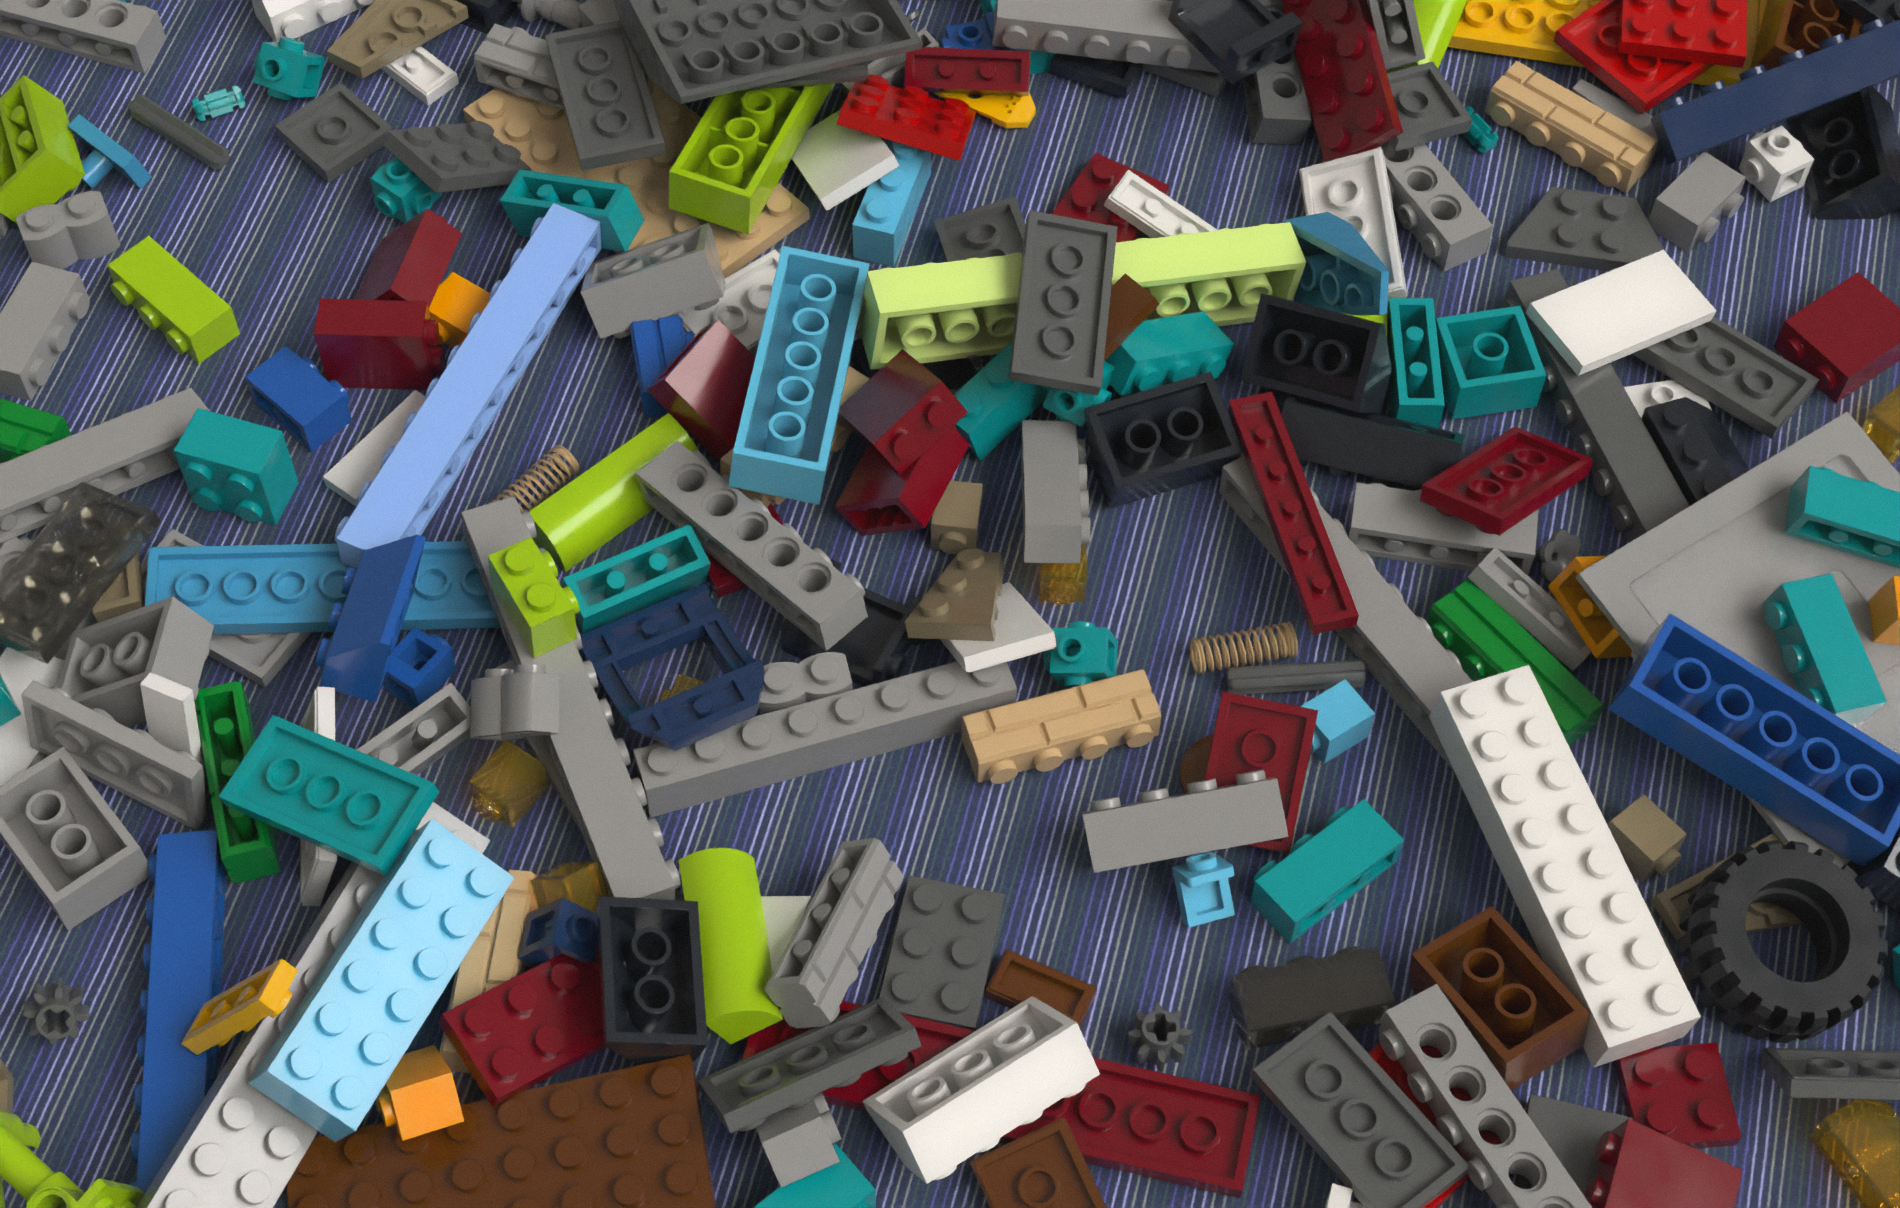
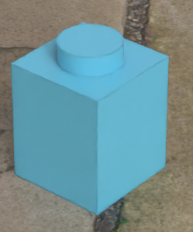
M1346 679L1300 706L1318 710L1310 753L1314 752L1323 764L1367 738L1375 715L1374 711Z

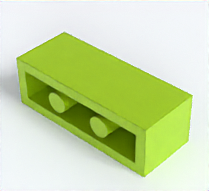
M150 236L107 265L114 282L110 287L116 298L125 306L132 304L150 329L155 330L159 328L177 353L182 355L186 352L200 364L240 335L232 307Z

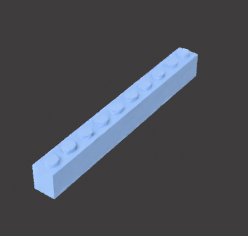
M555 203L551 205L544 218H537L532 227L528 243L524 249L518 248L514 253L510 270L503 281L498 280L494 284L490 293L489 303L482 313L477 312L472 318L468 335L462 345H456L450 352L447 368L440 379L434 378L430 383L425 395V402L418 413L412 412L404 425L403 436L396 447L391 446L385 452L381 462V470L374 481H368L363 486L354 512L350 517H344L339 523L335 533V541L338 545L341 563L358 568L364 550L416 534L422 535L601 250L600 221Z

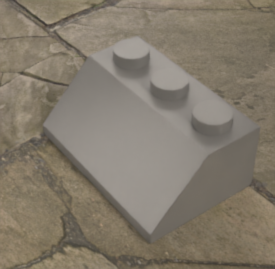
M710 223L650 242L591 264L586 272L580 292L600 339L613 335L614 338H623L630 335L629 325L632 322L649 319L657 321L658 318L679 315L678 312L693 307L696 311H701L719 302V298H722L724 295L725 279Z

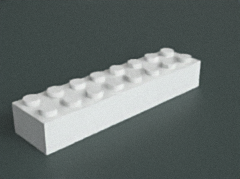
M1523 666L1440 692L1429 718L1543 962L1589 1012L1583 1048L1592 1067L1594 1068L1683 1038L1701 1016L1530 666Z

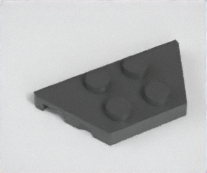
M1551 187L1509 238L1504 251V257L1611 271L1664 250L1636 198Z

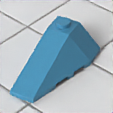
M1329 212L1284 220V223H1291L1306 260V265L1293 301L1349 315L1387 314L1389 270L1351 223Z

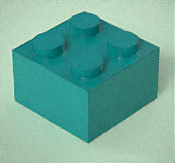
M1521 305L1435 319L1443 395L1452 420L1537 407L1547 375Z
M197 408L174 449L193 503L208 511L222 510L236 514L248 522L257 523L261 521L277 525L299 483L281 430Z

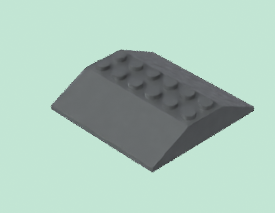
M613 0L621 25L649 78L680 104L922 49V41L897 0Z

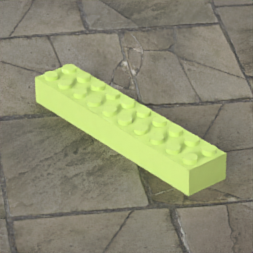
M1290 222L1262 224L1236 229L1224 228L1217 231L1193 234L1181 233L1175 236L1150 239L1139 238L1132 241L1116 242L1112 286L1126 273L1156 298L1159 305L1144 321L1204 311L1217 326L1250 323L1255 321L1261 293L1293 301L1306 265V260ZM1022 253L867 271L858 329L870 369L883 368L902 349L920 364L967 358V356L971 355L985 356L1000 353L1013 338Z

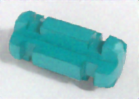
M232 85L231 91H226V88L204 94L203 100H198V97L193 98L192 106L198 120L204 122L206 121L205 116L211 115L213 119L234 112L233 107L236 106L240 110L245 107V100L238 85Z
M1466 106L1465 109L1472 118L1469 131L1462 134L1474 147L1479 145L1477 150L1485 154L1496 147L1499 137L1495 132L1490 133L1492 128L1477 113L1472 114L1475 111L1472 107Z

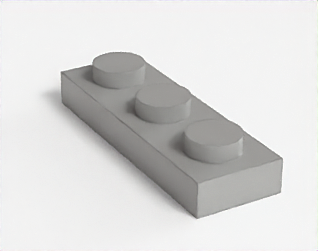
M1496 547L1468 576L1475 585L1501 606L1526 631L1540 641L1554 658L1563 662L1572 671L1590 654V649L1562 606Z

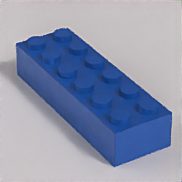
M1671 613L1648 637L1608 708L1610 711L1862 868L1889 848L1900 826L1899 754Z

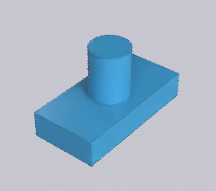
M80 114L68 125L84 146L92 151L82 161L85 176L81 179L90 189L93 190L112 168L140 189L152 178L134 155Z

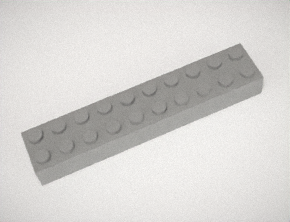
M434 802L414 831L416 832L428 821L434 819L481 854H483L490 842L488 838ZM350 863L289 961V964L298 970L288 988L292 991L289 1003L276 1017L268 1016L260 1020L252 1030L245 1032L136 1208L274 1207L318 1130L248 1084V1082L384 875L357 863Z

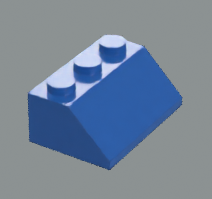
M416 534L364 550L358 568L349 566L341 594L348 595L345 604L335 603L328 629L335 631L332 640L322 639L315 662L316 666L323 667L320 687L335 688L336 692L377 702L413 596L426 537Z

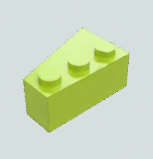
M25 75L0 97V213L17 223V216L31 208L55 204L68 191L74 190L85 176L73 133L68 127L70 123L63 101Z

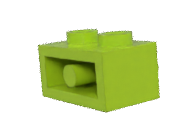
M529 537L488 555L491 587L534 658L577 639L575 614L580 612L578 601L569 586L561 587L556 578L558 577L557 567L547 550L540 552L532 537Z

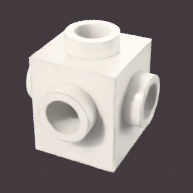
M1780 126L1767 133L1760 132L1747 142L1739 170L1748 182L1753 184L1769 202H1772L1803 187L1814 158L1803 148L1800 141L1795 139L1783 126Z

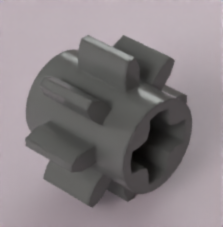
M58 977L56 983L50 984L45 988L41 984H35L34 998L36 1001L24 1002L23 1016L34 1018L30 1023L29 1034L35 1036L40 1033L44 1037L49 1038L51 1045H55L57 1039L68 1035L74 1039L78 1038L79 1025L77 1021L89 1020L90 1006L79 1004L83 999L84 988L79 986L72 989L70 986L63 984L62 977Z
M1156 1003L1154 1011L1146 1016L1138 1011L1135 1013L1134 1025L1138 1030L1128 1032L1127 1045L1139 1046L1138 1064L1147 1061L1150 1064L1156 1065L1158 1071L1162 1072L1164 1064L1172 1059L1178 1063L1183 1062L1185 1050L1181 1045L1190 1043L1192 1030L1187 1028L1180 1029L1182 1015L1180 1010L1171 1013L1167 1010H1162L1160 1003ZM1156 1033L1161 1034L1163 1041H1157Z

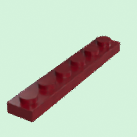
M1267 392L1229 400L1227 412L1243 449L1244 457L1311 635L1356 626L1359 614L1273 393Z

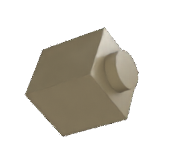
M953 480L949 482L932 515L931 549L942 550L948 554H958L959 551L977 548L982 511L983 484Z
M1645 794L1614 817L1608 825L1630 872L1642 884L1656 872L1661 876L1666 875L1682 858L1678 851L1687 834Z

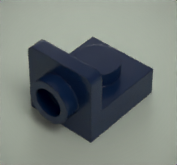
M565 898L558 899L528 913L518 959L532 966H536L561 954L570 956L582 963L593 961L598 944L597 914Z

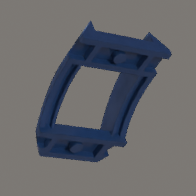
M706 583L580 635L583 653L587 660L592 662L597 679L624 721L631 729L675 751L755 717L759 709L765 673L764 666L760 660L756 661L743 646L721 609L718 610ZM702 638L724 675L649 707H645L622 671Z

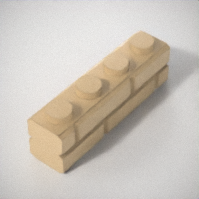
M1515 61L1506 71L1505 75H1502L1493 85L1485 113L1491 116L1498 125L1514 129L1526 136L1527 140L1533 145L1549 149L1561 156L1568 165L1578 166L1596 176L1603 185L1615 187L1624 193H1627L1636 183L1637 179L1650 167L1659 142L1652 136L1604 111L1597 105L1518 61Z
M1141 669L962 716L961 736L976 781L980 783L991 780L992 783L1001 784L1015 778L1018 772L1036 768L1038 771L1046 772L1059 767L1064 760L1078 756L1091 760L1101 757L1112 747L1124 744L1131 748L1144 746L1152 741L1154 736L1159 735L1161 711L1154 693L1152 694L1145 670Z
M508 871L514 877L513 881L456 970L448 1011L524 973L526 966H532L518 959L528 913L545 906L547 901L546 891H540L536 874L533 872ZM443 1032L439 1052L451 1071L470 1073L447 1035Z

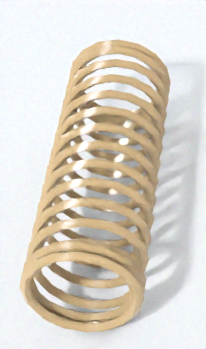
M555 445L548 451V454L543 455L542 459H538L537 464H533L531 469H527L525 474H521L520 479H515L514 484H510L508 489L503 490L502 494H499L497 499L492 500L491 503L499 501L501 497L503 499L509 498V496L505 495L506 492H509L510 497L515 495L530 511L537 504L542 503V499L549 498L548 494H554V489L559 490L560 484L565 485V479H571V475H576L579 472V464L569 450L561 445ZM559 455H561L563 458H565V459L569 462V464L572 466V468H570V467L560 458ZM552 459H554L557 465L568 474V477L557 468ZM547 464L560 475L562 481L553 475ZM542 470L551 476L557 487L545 477ZM536 475L541 477L547 483L551 491L547 490L541 484ZM530 479L542 489L545 496L537 491ZM524 484L537 495L540 502L528 492ZM519 490L531 500L534 507L523 498ZM519 505L521 512H522V513H523V512H526V510H524V509Z
M1289 621L1287 623L1282 622L1279 626L1273 624L1271 628L1265 625L1263 629L1257 627L1255 631L1249 628L1245 632L1242 629L1239 634L1233 631L1231 635L1227 632L1224 633L1223 637L1217 634L1215 638L1209 635L1207 639L1203 637L1198 639L1196 637L1190 641L1191 661L1198 675L1206 672L1202 640L1205 643L1207 665L1211 672L1214 671V660L1209 646L1210 639L1213 642L1216 667L1219 671L1222 669V658L1217 644L1218 637L1222 642V657L1227 669L1230 668V656L1234 667H1238L1239 664L1236 646L1233 641L1234 635L1238 639V654L1243 666L1247 663L1246 653L1251 665L1255 662L1254 652L1260 664L1263 661V655L1265 660L1269 662L1271 660V653L1276 661L1279 658V652L1283 659L1287 656L1295 658L1298 654L1296 632L1293 624ZM1274 627H1275V628L1277 629V631H1278V632H1277L1278 645H1277V641H1276L1275 635H1274V633H1273ZM1266 629H1268V631H1269V633H1270V634H1269L1270 647H1269V643H1268V640H1267V637H1266V634H1265ZM1258 630H1259V631L1261 632V634H1262V635H1261L1262 649H1261V645H1260L1259 638H1258V636H1257ZM1250 632H1252V634H1253V636H1254V637H1253L1254 651H1253V646H1252L1251 640H1250V638H1249ZM1242 633H1243V634L1245 635V637H1246V638H1245L1246 652H1245V648H1244V645H1243V642H1242V639H1241ZM1226 636H1227L1228 639L1230 640V641H1229L1230 656H1229V651H1228V648H1227V645H1226V642H1225Z

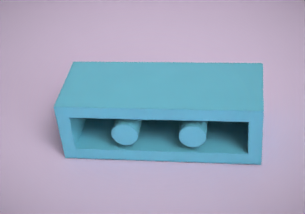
M887 139L886 145L900 166L868 186L852 224L853 257L894 267L931 175V152Z

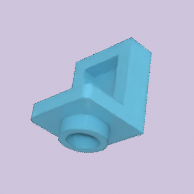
M1204 852L1188 857L1186 864L1172 867L1182 921L1187 927L1190 928L1235 915L1228 881L1229 877L1235 875L1232 864L1215 853Z

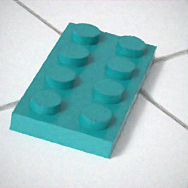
M272 715L218 797L226 806L387 876L438 795L439 790L431 781Z

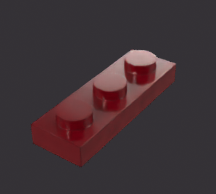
M922 47L919 50L906 52L904 88L906 86H914L927 92L1028 96L1031 54L1030 51Z

